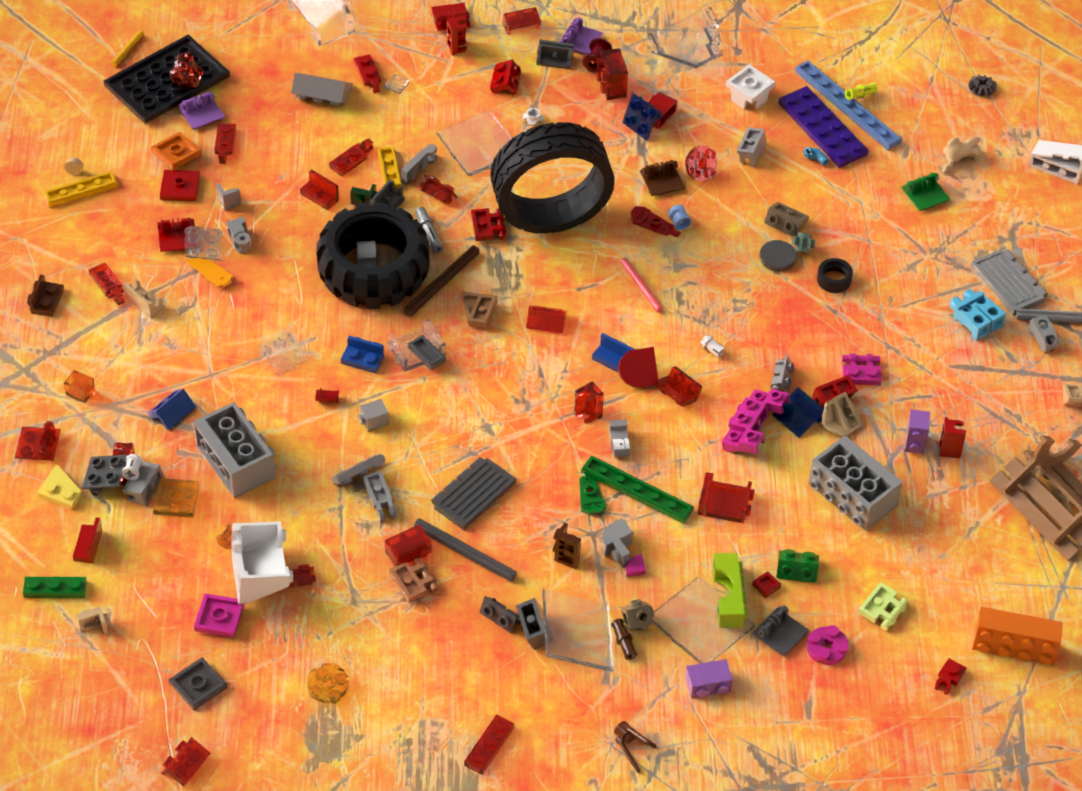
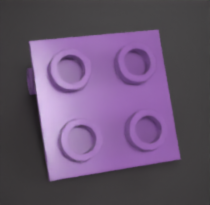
M578 17L573 20V23H571L559 42L574 44L575 51L588 55L592 52L589 48L591 40L601 38L603 32L584 27L583 19Z
M208 91L202 94L201 97L197 95V100L195 97L183 100L180 106H178L193 130L225 118L213 100L215 98L213 92Z

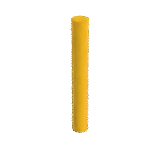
M139 30L111 62L113 67H117L143 37V31Z

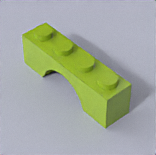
M714 553L713 556L714 582L724 585L730 591L727 596L718 599L717 615L719 628H743L744 619H748V608L744 607V604H746V592H742L744 576H740V573L743 572V564L738 559V553Z

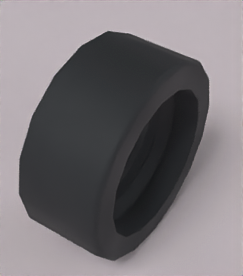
M830 258L820 264L817 282L822 289L830 293H840L850 287L853 269L849 263L839 258ZM829 271H838L845 275V278L832 280L824 274Z

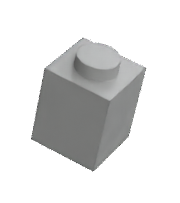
M378 399L361 405L358 419L368 432L389 425V412L382 399Z

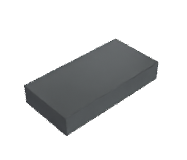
M424 335L408 343V348L430 370L446 362V357Z

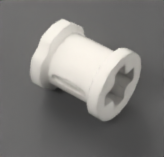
M136 454L127 456L126 466L121 472L122 476L127 480H137L139 478V468L144 462L143 458Z

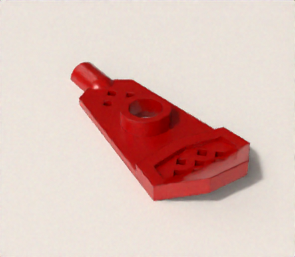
M635 206L631 210L632 223L666 236L672 235L678 238L681 232L674 229V225L652 213L646 207Z

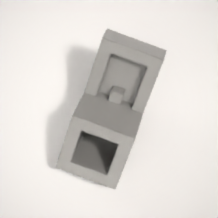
M375 240L356 241L358 265L377 267Z
M623 518L605 528L602 541L604 556L606 557L611 554L614 561L619 562L622 568L627 566L630 560V552L626 546L631 545L633 539V531Z

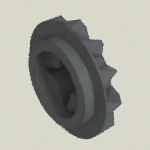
M978 74L977 77L972 76L968 87L975 95L990 96L996 90V82L993 81L992 77L987 78L986 75L981 76Z

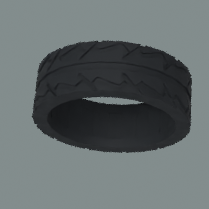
M570 122L542 124L527 129L526 132L523 131L511 138L499 150L491 166L490 178L501 214L505 216L504 219L510 225L531 233L561 232L574 228L578 224L581 225L593 218L601 211L602 207L604 208L613 193L615 176L603 142H600V137L594 131ZM559 158H577L593 164L590 173L581 183L560 195L532 199L521 197L511 192L516 181L525 172L543 162Z

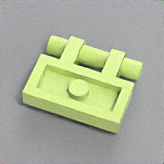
M880 582L859 607L858 614L873 623H876L880 618L883 620L880 627L886 631L896 623V618L905 612L909 601L906 598L898 601L895 599L898 592ZM889 606L893 608L891 613L885 611Z

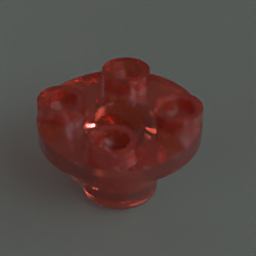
M187 52L175 58V66L173 65L169 74L175 84H185L192 88L199 85L203 71L200 66H197L192 55Z
M700 145L694 147L688 153L685 159V167L688 175L693 180L702 182L716 175L717 157L715 150Z

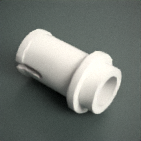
M706 335L701 341L702 348H707L718 358L722 356V351H725V347L713 340V336Z

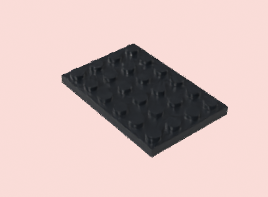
M188 34L107 78L103 82L104 86L146 124L180 105L183 100H188L230 77V72Z

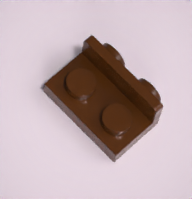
M40 274L38 281L34 282L32 294H29L27 299L31 313L53 317L64 292V285L46 282L45 275Z
M563 523L560 529L557 528L553 538L556 540L553 547V552H555L554 561L577 569L580 562L581 538L568 534V524Z

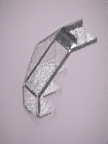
M707 7L687 19L650 33L648 36L655 49L651 53L694 68L702 67L722 57L723 51L719 49L721 37L720 33L716 30L719 24L712 7Z

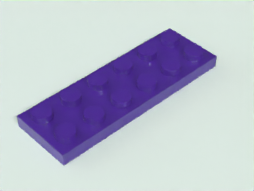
M808 86L779 98L778 104L838 168L868 155L869 150Z

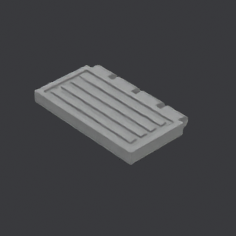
M1000 249L971 263L973 270L1012 315L1016 314L1017 309H1029L1043 303L1044 298L1048 296V293L1041 285H1038V282L1029 272L1027 273L1026 268L1010 250L1003 251Z

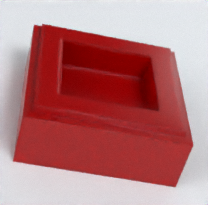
M768 571L752 583L765 598L781 588V583Z

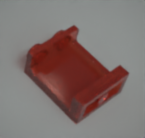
M706 472L697 515L744 524L745 517L750 516L752 505H749V500L753 501L755 489H752V482L748 481L747 487L713 481V473Z

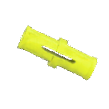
M876 83L860 84L855 88L846 89L845 97L848 100L865 98L867 95L877 93L878 87Z

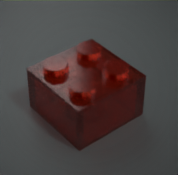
M620 48L599 51V59H597L599 70L596 71V78L598 82L600 81L601 93L605 94L606 100L627 97L628 70Z

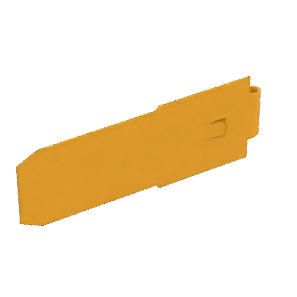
M198 253L187 260L189 265L217 287L221 285L224 288L232 283L230 278L233 276L203 254Z

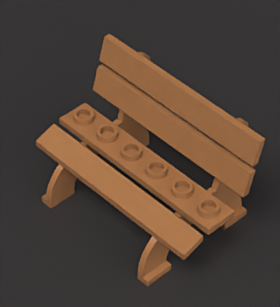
M1041 435L1040 439L1042 441L1035 451L1025 450L1023 452L1029 463L1024 465L1017 457H1014L1003 467L1013 477L1012 479L1000 470L990 482L1067 561H1070L1080 549L1067 535L1069 534L1082 547V483L1062 463L1073 456L1082 445L1077 440L1068 439L1067 443L1069 445L1064 450L1052 454L1049 450L1055 441L1050 436ZM1035 467L1040 470L1042 477L1053 483L1055 490L1066 496V501L1069 504L1076 506L1080 510L1076 516L1031 472ZM1018 483L1060 524L1061 530L1017 486Z

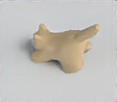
M972 137L965 140V142H960L959 138L950 139L947 146L943 149V154H945L948 163L944 165L942 172L946 173L954 163L967 156L977 161L981 146L977 145V143L980 142L981 138Z

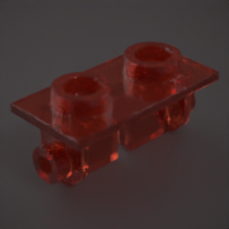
M423 175L426 181L422 182L419 186L422 192L430 196L437 192L434 196L435 199L444 204H450L452 196L457 198L454 192L455 189L447 183L445 185L441 184L440 180L432 175L431 177Z
M309 564L297 566L298 569L292 570L293 580L297 579L298 587L312 585L313 582H316L315 574L311 575L314 572V566L310 567ZM293 581V583H290V584H289V587H287V588H293V587H294V581Z

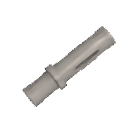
M424 207L417 208L415 214L427 233V239L435 254L441 253L443 245L433 227V220L429 218Z

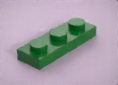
M25 577L23 597L85 598L87 579L86 577Z

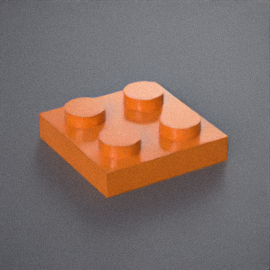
M181 132L151 146V152L172 170L202 155L201 149Z

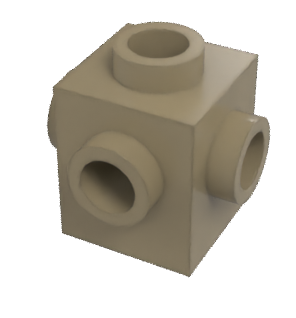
M637 599L631 601L630 605L620 607L626 628L630 630H644L648 628V625L653 624L654 610L647 602Z

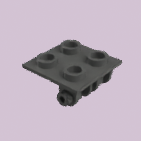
M128 455L91 457L82 489H90L92 495L98 496L102 492V488L119 487L122 478L121 472L125 467Z
M785 605L776 608L752 633V635L784 657L809 632V629L788 616L789 609Z

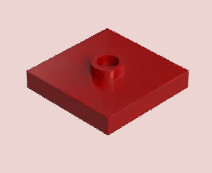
M164 169L159 195L160 200L196 201L200 171Z

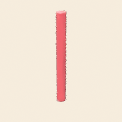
M627 258L621 259L620 263L656 312H661L663 307Z

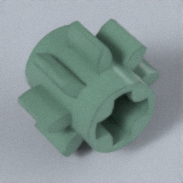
M798 232V237L793 236L792 245H796L795 250L809 252L810 248H814L816 240L811 239L812 234Z

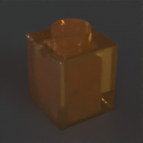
M75 370L63 383L66 396L86 403L90 397H93L96 391L94 378Z

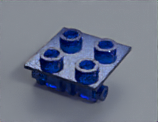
M632 93L622 123L648 141L655 120H661L663 115L660 110L655 109L652 104L650 105L649 102L643 100V97H638Z
M797 387L789 396V404H783V413L778 414L774 412L772 415L800 438L814 422L820 423L822 421L824 408Z

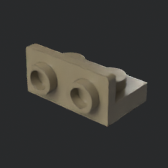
M777 202L769 207L764 223L791 236H797L800 227L808 222L809 216Z

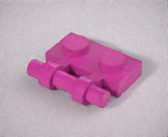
M856 353L842 355V362L849 363V365H843L842 377L849 375L855 385H881V366H873V363L880 364V356H873V354L864 356L856 355ZM856 363H866V365H856Z

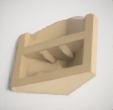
M1063 384V405L1082 406V385Z
M846 392L825 403L822 422L828 431L843 437L864 426Z

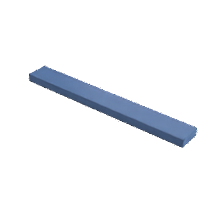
M809 60L795 67V72L885 149L890 150L901 143L902 139L855 99L848 100L845 97V91Z

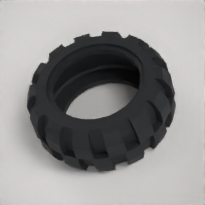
M367 202L356 204L354 209L349 211L346 208L335 214L333 221H328L320 233V239L317 242V268L320 278L332 294L337 298L342 296L345 303L356 307L359 304L367 306V309H380V305L389 303L391 307L401 303L405 295L411 297L420 288L422 282L427 277L430 267L427 233L417 219L413 220L409 212L402 208L398 210L392 209L391 204L378 202L376 206H368ZM375 240V243L391 246L402 253L396 261L381 267H363L345 258L348 252L357 247L356 241Z

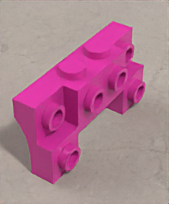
M755 389L749 398L745 397L742 404L738 405L735 415L729 420L728 427L730 429L722 441L723 450L729 452L744 451L757 455L759 453V443L764 444L765 435L759 432L768 417V411L782 414L783 404H789L790 402L789 393L771 389L767 393Z

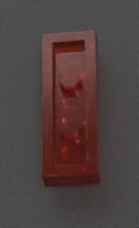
M496 714L465 759L464 766L483 775L513 731L514 723Z

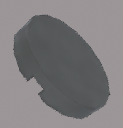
M772 240L762 246L759 256L763 266L769 270H788L796 261V250L785 241Z

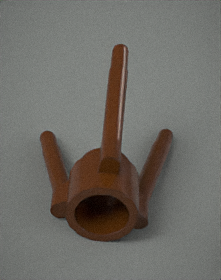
M622 721L614 730V734L617 736L615 741L621 746L635 771L639 773L640 769L624 742L630 743L637 737L653 748L657 746L638 733L626 721Z

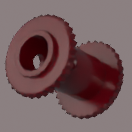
M595 38L591 40L589 45L592 51L591 54L584 56L582 62L584 67L590 72L600 73L606 67V63L603 60L604 57L609 56L613 49L607 40Z

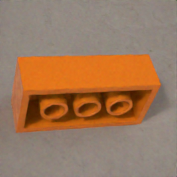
M981 607L975 627L972 649L983 653L988 652L1004 657L1009 656L1025 661L1030 660L1040 662L1041 664L1054 665L1061 644L1063 622Z

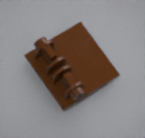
M670 160L665 162V164L660 162V166L658 163L649 166L645 165L640 170L651 196L685 189L676 169L678 168L677 161Z

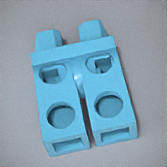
M969 289L963 294L964 300L958 297L950 300V307L954 311L953 317L972 332V337L976 341L988 335L989 332L992 333L1004 326L1006 313L988 297L984 296L982 291L975 293L972 289Z

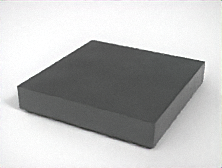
M203 657L169 679V684L193 711L228 688L227 683Z

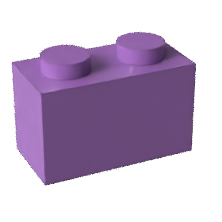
M910 410L905 438L906 452L924 454L929 433V411Z
M727 659L686 666L685 679L691 698H702L711 694H724L731 691L733 679Z

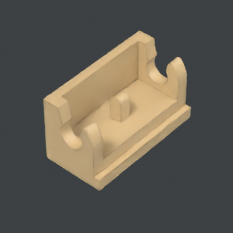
M134 279L135 285L133 287L129 282L124 284L126 298L150 318L165 308L162 299L159 296L153 297L143 289L138 279Z

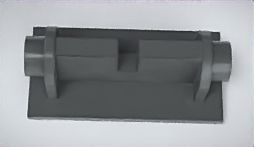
M484 596L479 612L509 633H512L515 624L519 625L521 623L519 614L510 609L506 610V606L495 598Z

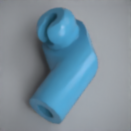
M811 147L804 149L803 153L807 159L818 160L823 166L829 163V159L820 149Z

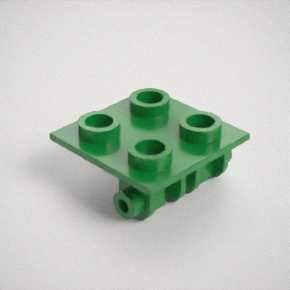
M932 172L926 177H918L916 180L908 181L907 184L901 186L902 190L919 211L950 200L949 196L937 183V180H939L938 173Z

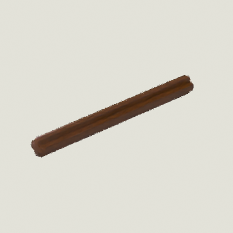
M472 245L404 308V313L409 317L414 315L479 254L480 249Z

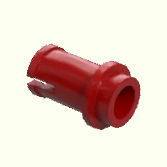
M322 388L316 390L315 401H319V403L321 401L338 403L339 390H322Z

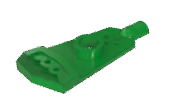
M582 473V477L579 478L581 512L590 515L600 514L606 509V504L597 481ZM587 489H592V490H594V491H593V492H587Z

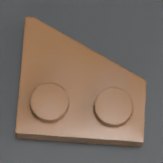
M463 292L469 326L487 328L498 302L497 296Z

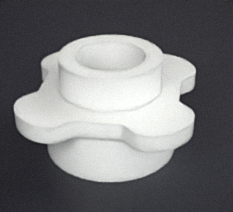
M530 108L523 114V119H526L529 125H535L539 121H543L544 116L540 115V111L537 108Z

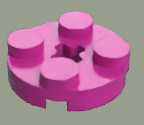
M837 626L820 627L809 634L807 652L814 661L825 662L824 665H835L843 661L848 651V640L844 633L839 631ZM824 643L831 644V648L823 647Z

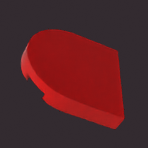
M654 347L630 350L623 355L618 364V372L620 378L627 385L645 387L659 384Z

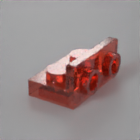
M193 737L186 742L182 740L175 748L177 751L174 757L170 755L162 764L165 768L161 774L164 776L168 773L182 786L186 785L211 754Z

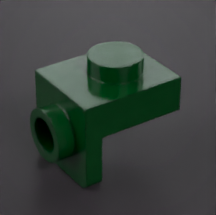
M372 184L370 191L352 187L350 191L351 204L356 205L368 202V206H370L369 201L377 194V185Z

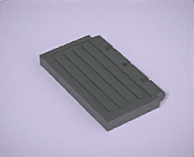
M481 457L476 459L469 466L470 468H466L443 491H440L431 499L434 509L462 530H465L516 484L514 476L488 458L485 460Z

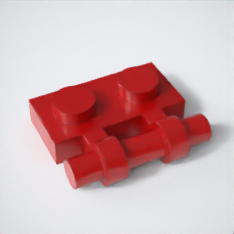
M489 208L471 210L475 241L493 240V234H497L500 240L506 239L507 229L504 225L505 219L500 209H496L495 213H490Z

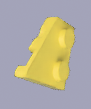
M55 465L37 491V496L73 510L82 497V492L58 465Z

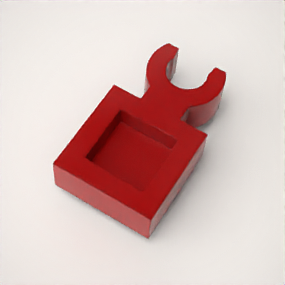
M948 658L938 674L939 679H937L934 689L937 690L939 686L943 685L946 687L944 694L947 695L950 692L951 684L954 686L958 685L966 673L967 667Z

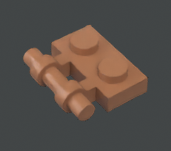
M420 558L413 560L414 566L412 567L408 562H404L389 569L391 577L408 603L427 595L426 587L430 588L432 592L439 590L436 584L437 580L433 575H430L427 565ZM417 574L421 575L423 579L419 580Z

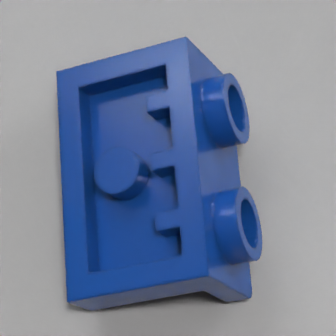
M348 336V345L341 357V364L376 374L384 359V345L359 337Z

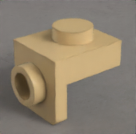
M101 607L84 610L76 614L81 632L101 626L103 633H108L109 618L107 613H102Z

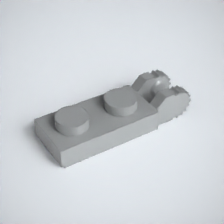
M427 145L401 169V182L408 185L412 180L416 179L422 170L427 168L428 164H433L436 161L437 155L435 153L437 147L435 145Z
M382 454L373 455L340 472L331 479L334 485L341 483L343 486L352 481L351 477L355 475L360 477L368 473V468H378L386 462L385 457Z
M382 471L362 476L363 483L380 522L385 520V514L382 511L383 507L388 506L391 518L397 517L393 498Z

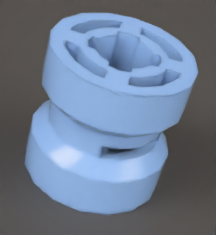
M675 205L668 211V215L677 230L686 229L692 221L689 215L686 214L687 211L683 205Z

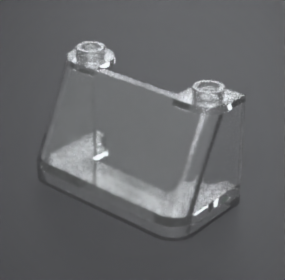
M286 0L287 8L293 12L299 11L311 28V31H309L310 38L318 46L355 33L354 9L349 0Z

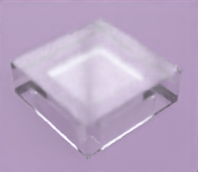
M393 74L385 83V89L401 94L408 86L409 79Z

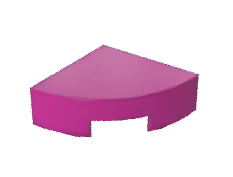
M642 554L636 555L629 560L626 566V577L646 574Z

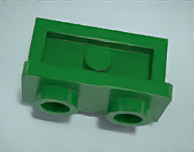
M791 549L779 550L776 577L816 583L819 555H815L813 552L799 553Z

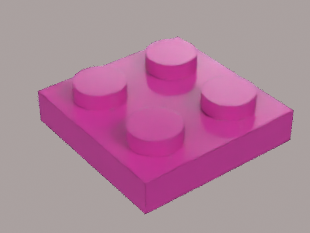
M205 593L195 621L194 631L235 638L245 604H238V599Z

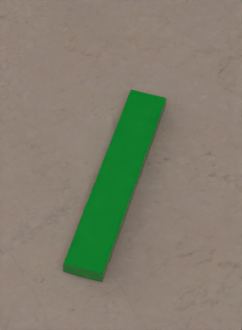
M592 455L582 467L581 473L682 524L687 521L694 510V506Z

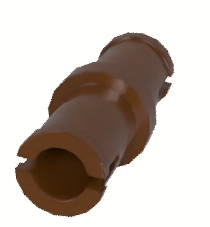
M623 619L614 620L613 623L611 622V627L617 637L616 642L621 646L625 659L631 660L638 655L631 641L632 636L627 632Z

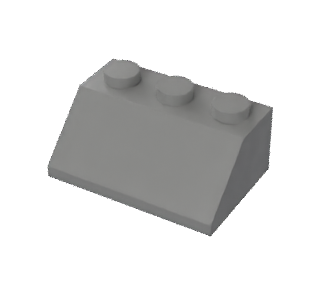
M295 73L291 93L296 94V98L306 100L307 97H312L315 102L323 103V100H328L330 105L340 106V103L346 104L353 83Z

